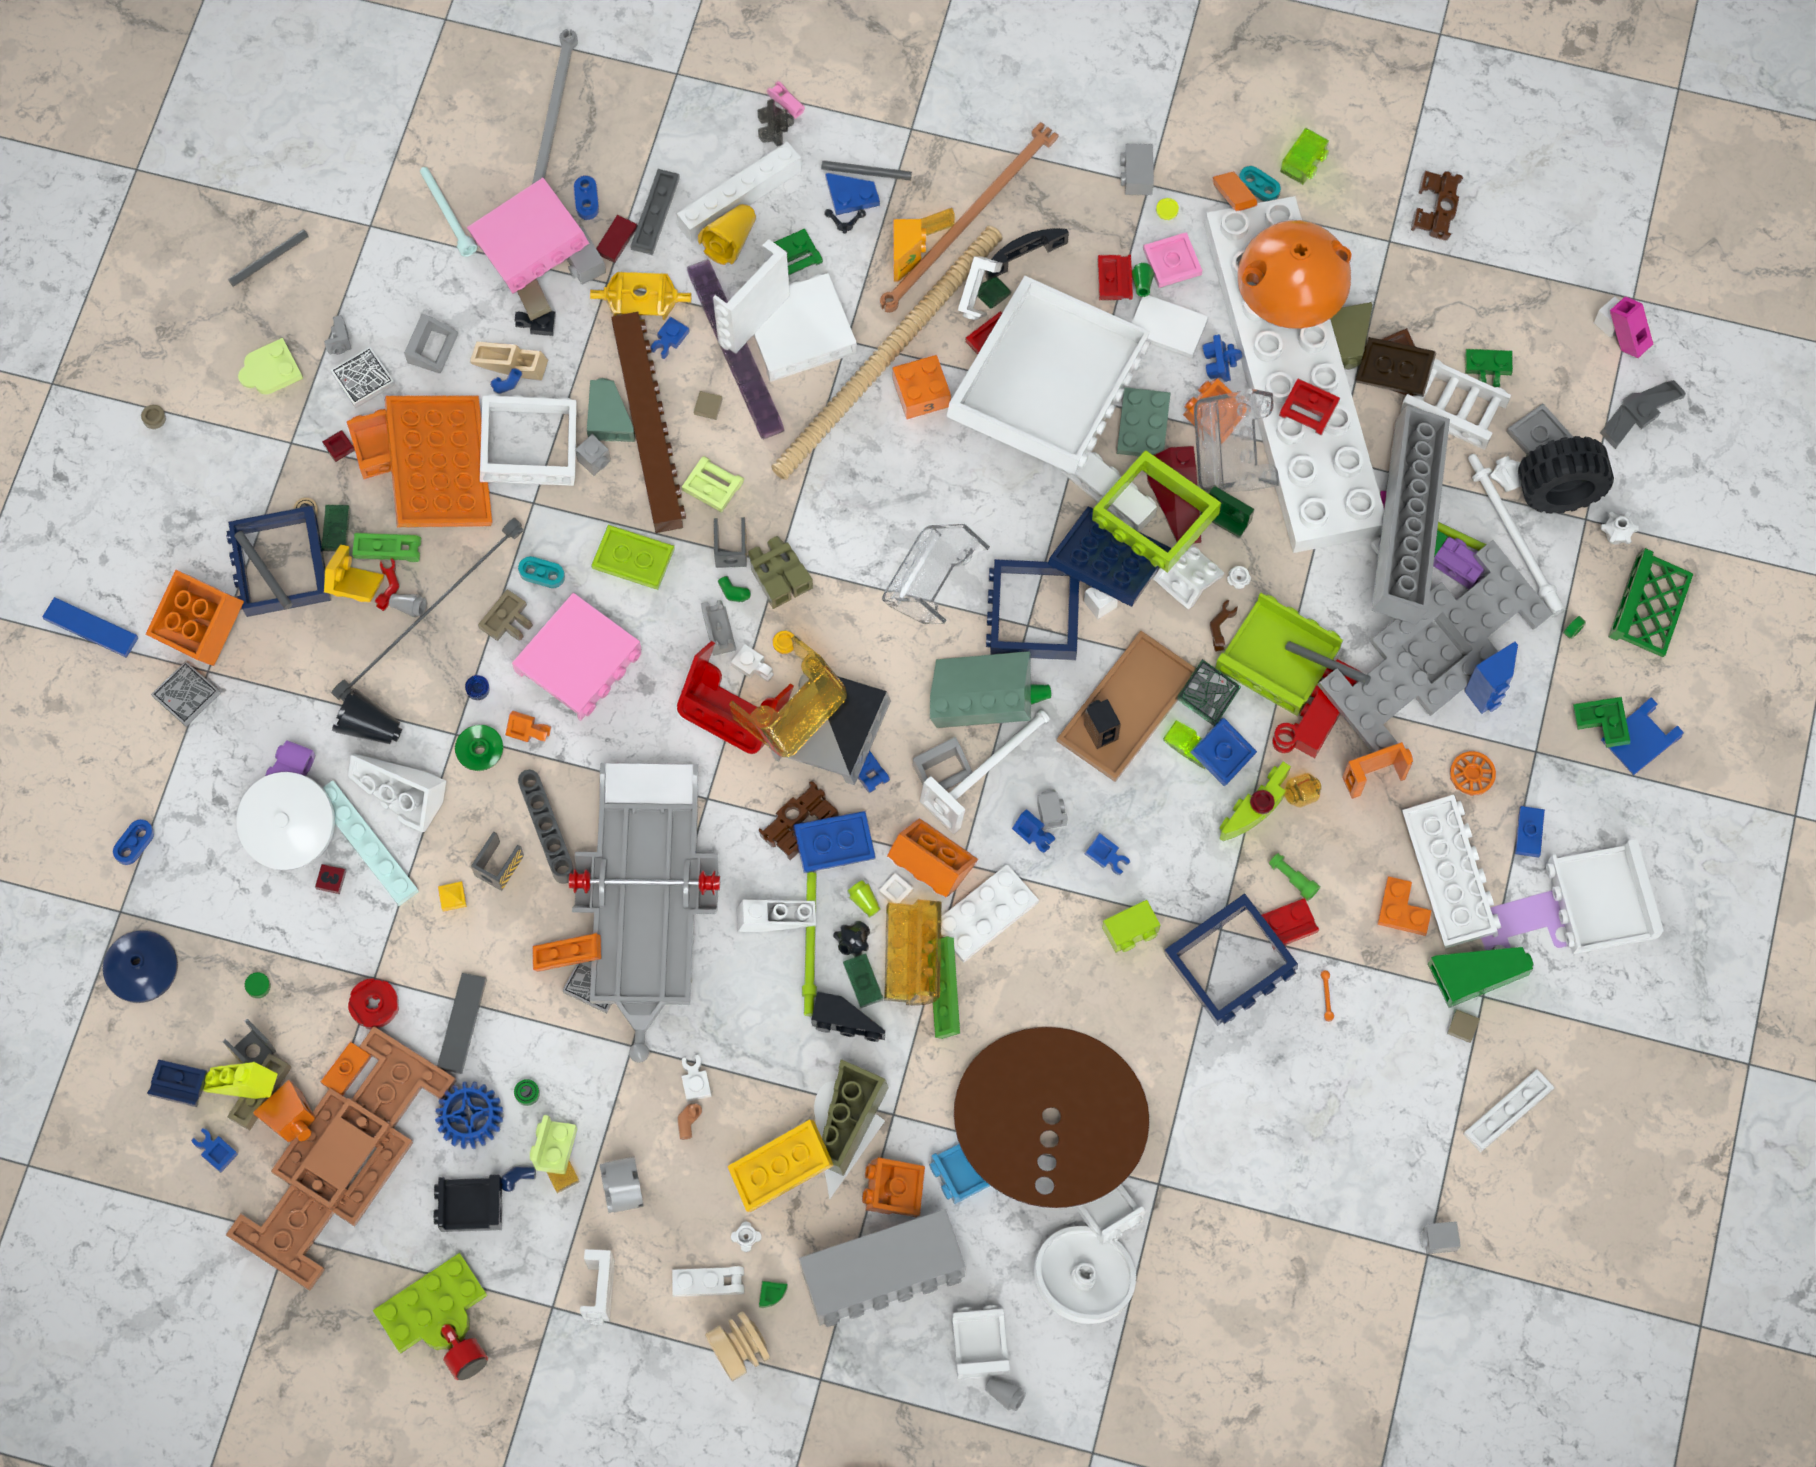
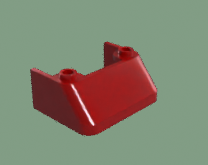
M710 641L693 658L677 703V711L681 717L748 754H755L766 743L757 727L762 730L768 739L784 714L794 685L789 684L775 698L765 699L761 703L760 708L720 687L722 680L721 671L718 667L709 663L715 646V642Z

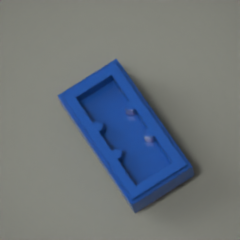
M1520 806L1515 847L1516 855L1540 857L1545 809Z

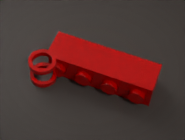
M1338 659L1336 660L1337 662H1339V663H1341V664H1344V665H1346V666H1348V667H1350V668H1353L1352 666H1350V665H1348V664H1346V663H1344V662H1342V661H1340V660H1338ZM1326 668L1322 677L1325 678L1333 670ZM1343 675L1351 684V686L1355 685L1358 682L1354 679H1351ZM1318 685L1311 695L1314 698L1311 705L1306 703L1300 714L1303 717L1300 724L1296 722L1294 725L1291 723H1281L1276 727L1272 739V745L1276 751L1289 753L1296 748L1314 759L1316 758L1340 716V712ZM1286 734L1291 737L1292 741L1284 742L1279 738V735ZM1277 743H1278L1279 745L1283 746V747H1289V748H1281V747H1279V746L1277 745Z

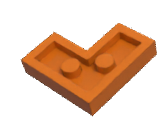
M1388 876L1377 925L1426 936L1432 910L1408 905L1412 882Z

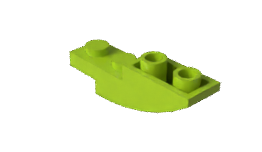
M1283 761L1279 767L1274 766L1267 776L1269 782L1266 786L1261 785L1257 790H1266L1273 795L1275 804L1272 811L1267 814H1258L1253 811L1250 806L1252 795L1247 794L1244 800L1240 798L1232 810L1235 813L1231 819L1226 817L1219 827L1221 830L1220 840L1224 842L1249 831L1274 811L1284 798L1286 790L1280 786L1289 774L1290 765Z

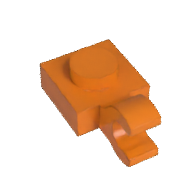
M512 711L509 714L505 735L525 742H529L531 737L545 741L546 737L550 736L551 727L545 724H534L535 717Z

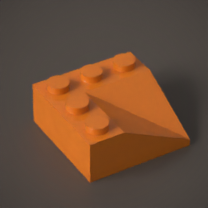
M175 569L145 635L198 661L214 666L244 601Z

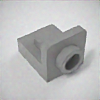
M342 315L333 317L335 325L331 327L333 338L324 341L329 354H342L346 350L351 349L346 324Z

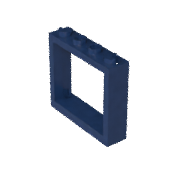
M313 505L228 522L229 531H226L228 544H232L233 552H229L231 565L236 567L233 581L235 588H239L240 596H236V598L244 601L240 610L244 611L246 617L285 609L277 598L251 602L243 548L234 537L239 531L249 534L306 523L317 590L287 596L293 604L289 609L331 601L330 594L324 592L326 567L317 514Z
M995 559L994 568H989V582H993V590L988 589V604H992V612L987 611V626H991V634H986V647L990 648V655L1030 651L1031 658L1076 660L1079 580L1069 576L1067 644L998 641L1001 573L1069 575L1048 565V562Z
M1245 893L1165 949L1167 959L1217 1026L1222 1022L1224 1024L1229 1021L1231 1022L1236 1017L1235 1013L1242 1008L1244 1010L1251 1008L1256 1003V998L1262 994L1267 996L1277 988L1275 986L1282 980L1285 982L1289 981L1292 976L1297 974L1296 970L1298 969L1296 960ZM1247 910L1286 964L1224 1008L1218 1010L1179 957Z

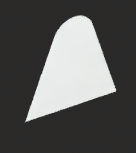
M834 1081L827 1082L820 1088L814 1103L816 1125L821 1137L827 1123L829 1106L832 1102ZM875 1114L844 1176L829 1169L825 1170L829 1199H831L885 1122L877 1114Z

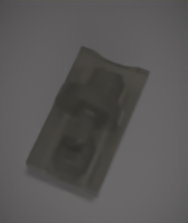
M774 99L767 100V107L757 110L758 119L761 124L768 123L767 127L758 129V137L763 143L773 141L776 146L783 145V132H787L788 127L794 124V116L788 114L786 109L775 106Z

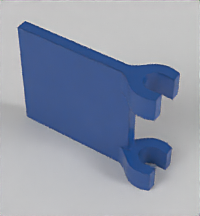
M1652 697L1626 718L1630 744L1609 747L1610 751L1633 776L1669 746L1681 739L1684 734L1680 727L1676 726L1665 735L1648 715L1656 709L1658 704Z

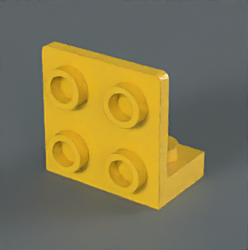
M340 544L325 568L324 592L337 597L343 596L356 599L359 602H371L384 580V575L351 567L352 557L349 556V546Z

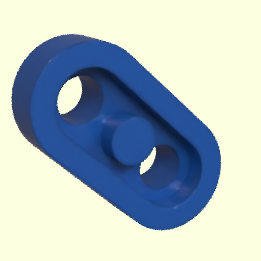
M581 176L574 183L576 212L581 219L591 220L599 213L597 185L592 177Z
M140 819L132 822L114 845L113 855L120 864H133L152 841L154 829L148 821ZM141 831H146L143 837H138ZM125 851H131L129 856H123Z

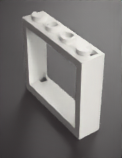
M490 394L482 396L480 482L574 486L576 400H571L567 397L549 399L544 396L527 398L521 395L505 397ZM489 411L569 414L568 467L489 464Z

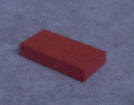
M617 215L596 247L600 256L616 263L635 233L637 223Z

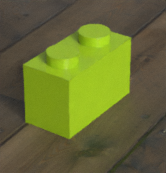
M1145 900L1103 920L1102 929L1115 953L1121 950L1127 952L1136 946L1135 943L1143 939L1145 942L1154 939L1158 935L1161 924L1149 902Z

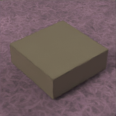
M700 391L694 415L717 420L723 400L722 396Z
M1456 1009L1447 1034L1471 1043L1480 1018Z

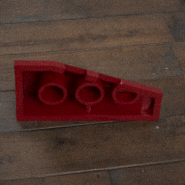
M1194 446L1170 447L1153 455L1198 486ZM1147 474V482L1157 498L1159 507L1162 508L1176 542H1178L1200 517V512L1197 508ZM1201 535L1193 544L1202 542Z

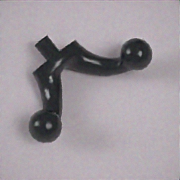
M826 209L824 215L827 218H831L836 224L837 229L846 234L847 231L853 229L859 218L866 216V212L863 209L858 210L857 215L848 223H842L833 214L831 209Z

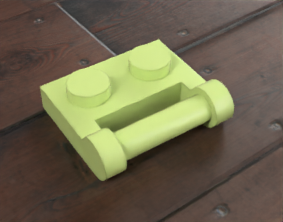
M703 456L682 485V491L722 513L736 491L742 486L744 478L739 475L734 476L711 463L709 458ZM706 470L730 483V485L727 487L703 474V472Z

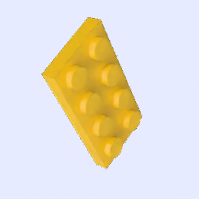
M809 1119L727 1167L746 1212H752L834 1165L815 1121Z

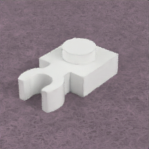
M695 1055L696 1064L694 1066H689L686 1058H682L683 1068L688 1072L687 1075L682 1076L687 1102L712 1097L707 1072H699L701 1068L699 1055Z

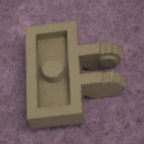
M507 589L480 621L478 627L497 641L506 631L520 641L524 637L522 632L511 624L516 620L528 630L531 629L533 624L520 614L527 606L526 601Z

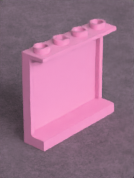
M541 178L467 227L477 245L483 250L512 294L523 289L527 284L541 277L545 272L561 264L565 259L589 244L579 225L544 178Z
M572 593L512 662V665L518 675L521 677L525 675L577 713V717L581 721L585 715L589 716L594 711L595 704L600 698L603 699L608 695L611 690L610 686L624 676L628 665L638 660L641 655V645L639 640L575 593Z

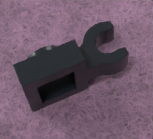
M550 311L532 321L527 313L515 312V327L530 328V333L535 335L554 336L556 311Z

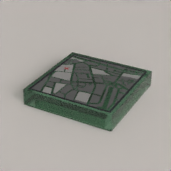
M1202 659L1175 699L1215 726L1241 686Z

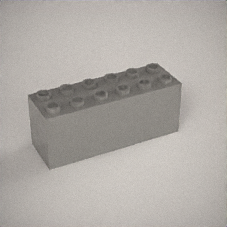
M946 1209L799 1258L800 1268L819 1326L825 1324L826 1327L840 1323V1319L847 1316L850 1319L860 1317L865 1314V1310L874 1308L875 1311L884 1309L889 1306L888 1302L897 1299L899 1302L908 1301L913 1298L912 1294L921 1291L923 1294L934 1292L937 1290V1286L945 1283L947 1286L958 1284L962 1281L961 1278L965 1277L966 1269Z

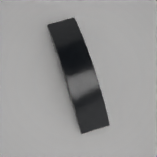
M1063 228L1043 229L1028 233L1011 241L991 259L1003 264L1000 272L986 270L987 281L1008 272V262L1044 246L1049 253L1068 244V230Z

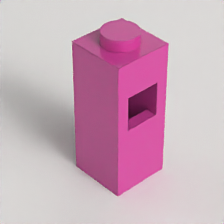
M1625 296L1610 310L1621 351L1639 358L1654 344L1643 304Z

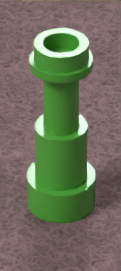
M1277 853L1271 859L1269 865L1272 866L1273 870L1278 868L1290 879L1289 882L1301 892L1300 895L1307 901L1311 900L1321 886L1314 880L1310 881L1300 871L1296 872L1283 861L1285 857Z

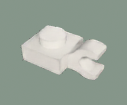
M745 644L731 661L732 667L749 678L756 673L768 682L774 675L772 673L773 669L763 663L765 661L764 656Z

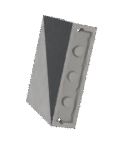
M808 667L805 675L800 677L799 689L796 695H793L790 700V709L787 716H784L781 720L780 732L771 743L779 755L773 750L771 752L778 762L783 756L840 774L846 783L855 785L890 705V697L885 690L837 676L842 682V686L833 679L834 676L832 674Z

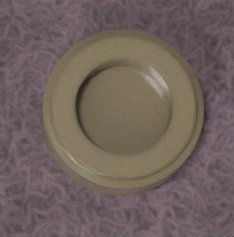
M149 405L143 409L141 419L147 428L158 429L164 425L166 415L160 406Z

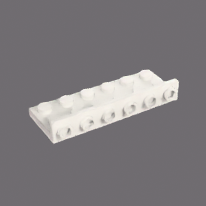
M1451 795L1402 810L1445 949L1490 935L1497 937V929L1501 928L1498 915H1492L1490 906L1494 905L1490 891L1485 892L1482 884L1487 881L1483 868L1478 869L1475 862L1480 860L1476 846L1471 847L1468 838L1472 837L1469 824H1463L1461 818L1462 815H1465L1462 802H1456L1455 796Z

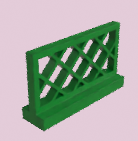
M1645 548L1636 556L1608 637L1616 641L1622 639L1660 657H1664L1673 636L1693 573L1653 556L1654 552ZM1652 564L1659 566L1664 575L1655 578L1651 571ZM1675 574L1685 578L1683 585L1677 588L1671 577ZM1666 578L1671 590L1662 593L1657 581ZM1652 584L1657 594L1651 598H1648L1644 591V587ZM1673 593L1677 604L1669 608L1664 596ZM1659 598L1664 610L1655 613L1650 601ZM1645 604L1650 616L1641 619L1637 612V607ZM1666 613L1670 624L1662 629L1657 617ZM1652 619L1657 631L1648 634L1643 622ZM1638 625L1643 636L1636 638L1629 635L1630 627ZM1659 634L1663 642L1662 647L1654 646L1650 637Z

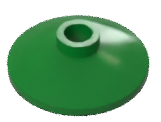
M474 725L466 728L458 736L455 743V754L458 761L465 768L473 771H484L496 765L503 754V741L495 729L486 725ZM478 748L485 749L482 754L476 753Z

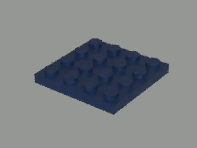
M1088 506L1050 556L1048 565L1133 607L1160 567H1154L1149 559L1143 555H1137L1125 542L1117 541L1108 530L1099 528V524L1092 520L1093 508ZM1139 532L1167 553L1171 550V547Z

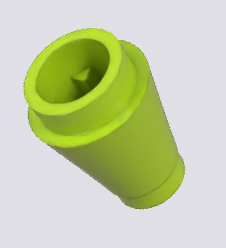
M864 880L859 881L847 891L850 894L849 898L869 918L881 910L869 883L866 884Z

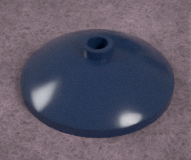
M145 930L130 932L118 938L108 949L103 961V977L108 988L120 999L132 1003L149 1002L163 995L174 982L178 969L177 955L169 941L160 934ZM139 958L140 963L138 965H133V961Z

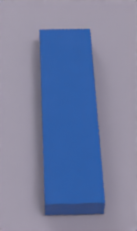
M55 597L42 616L45 621L125 658L128 657L138 640L136 634Z

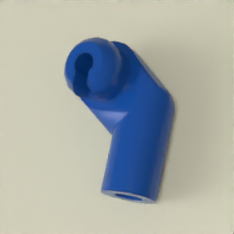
M514 368L506 380L502 381L499 377L494 378L490 383L493 391L501 394L514 389L522 376V372Z

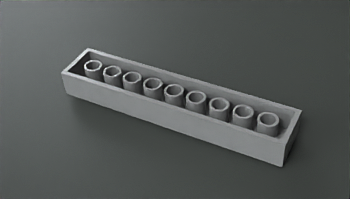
M1406 405L1395 421L1372 611L1417 625L1428 611L1450 419Z

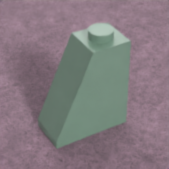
M606 378L590 380L587 419L588 437L593 434L599 441L635 442L634 427L614 381Z

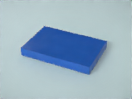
M865 811L793 826L803 873L875 860L876 858Z

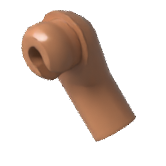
M697 1103L689 1104L678 1115L681 1140L692 1138L691 1125L702 1113V1107Z

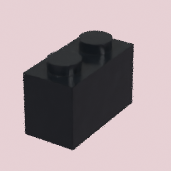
M1108 699L1102 702L1096 700L1089 704L1085 711L1084 726L1096 749L1118 740L1121 723Z

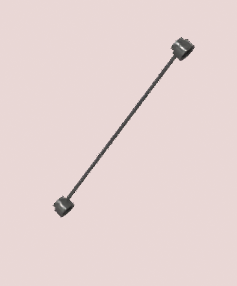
M516 518L511 519L502 529L505 536L350 684L346 680H342L331 693L338 700L341 699L344 702L347 694L351 695L352 686L507 538L512 537L516 539L524 530L521 527L522 524Z

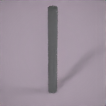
M822 160L821 166L822 170L909 181L912 178L911 171Z
M304 229L229 278V283L234 287L308 238L307 232Z
M243 531L237 532L234 537L283 608L287 610L292 607V602Z
M1291 641L1286 644L1285 649L1333 671L1338 668L1342 675L1365 685H1368L1371 680V676Z

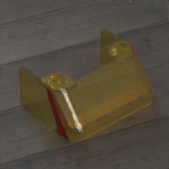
M795 635L791 638L794 651L803 660L801 663L802 672L809 680L777 713L769 706H760L751 714H748L735 702L731 701L729 703L734 720L777 755L786 758L794 755L839 708L847 696L845 685L825 660Z

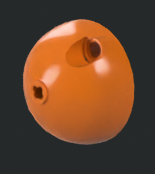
M1302 220L1279 222L1260 232L1246 247L1239 262L1237 272L1239 290L1250 309L1267 322L1285 328L1302 329L1313 327L1332 318L1345 304L1351 287L1350 261L1352 254L1347 247L1342 246L1332 233L1320 225ZM1248 282H1253V283H1255L1256 285H1249V284H1247V283H1248Z

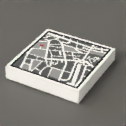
M371 347L330 370L355 408L395 385L393 379Z

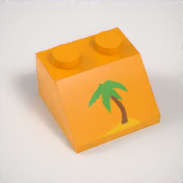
M894 219V282H899L919 263L921 253H926V228H921V219Z

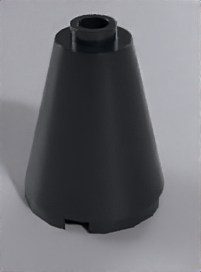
M351 688V695L347 694L336 717L339 719L337 725L333 724L332 731L339 734L385 744H391L392 741L397 742L403 730L399 728L400 722L355 688Z

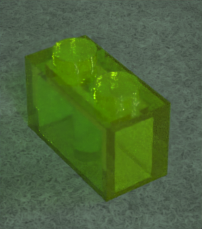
M1305 128L1282 160L1280 172L1304 185L1308 178L1312 179L1318 169L1316 167L1318 163H1323L1329 154V150H1327L1329 140Z

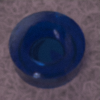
M475 675L466 681L465 690L469 698L482 700L488 696L490 686L485 677Z

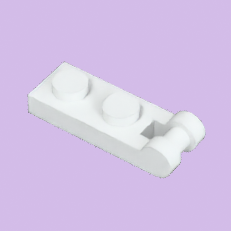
M744 1267L672 1270L673 1297L744 1294V1285H742ZM724 1277H731V1285L724 1286Z

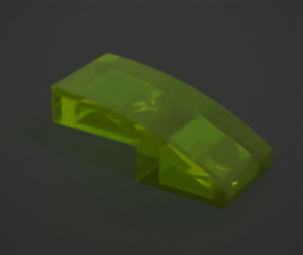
M1176 720L1163 738V741L1191 762L1206 769L1191 754V750L1202 738L1197 736V731Z

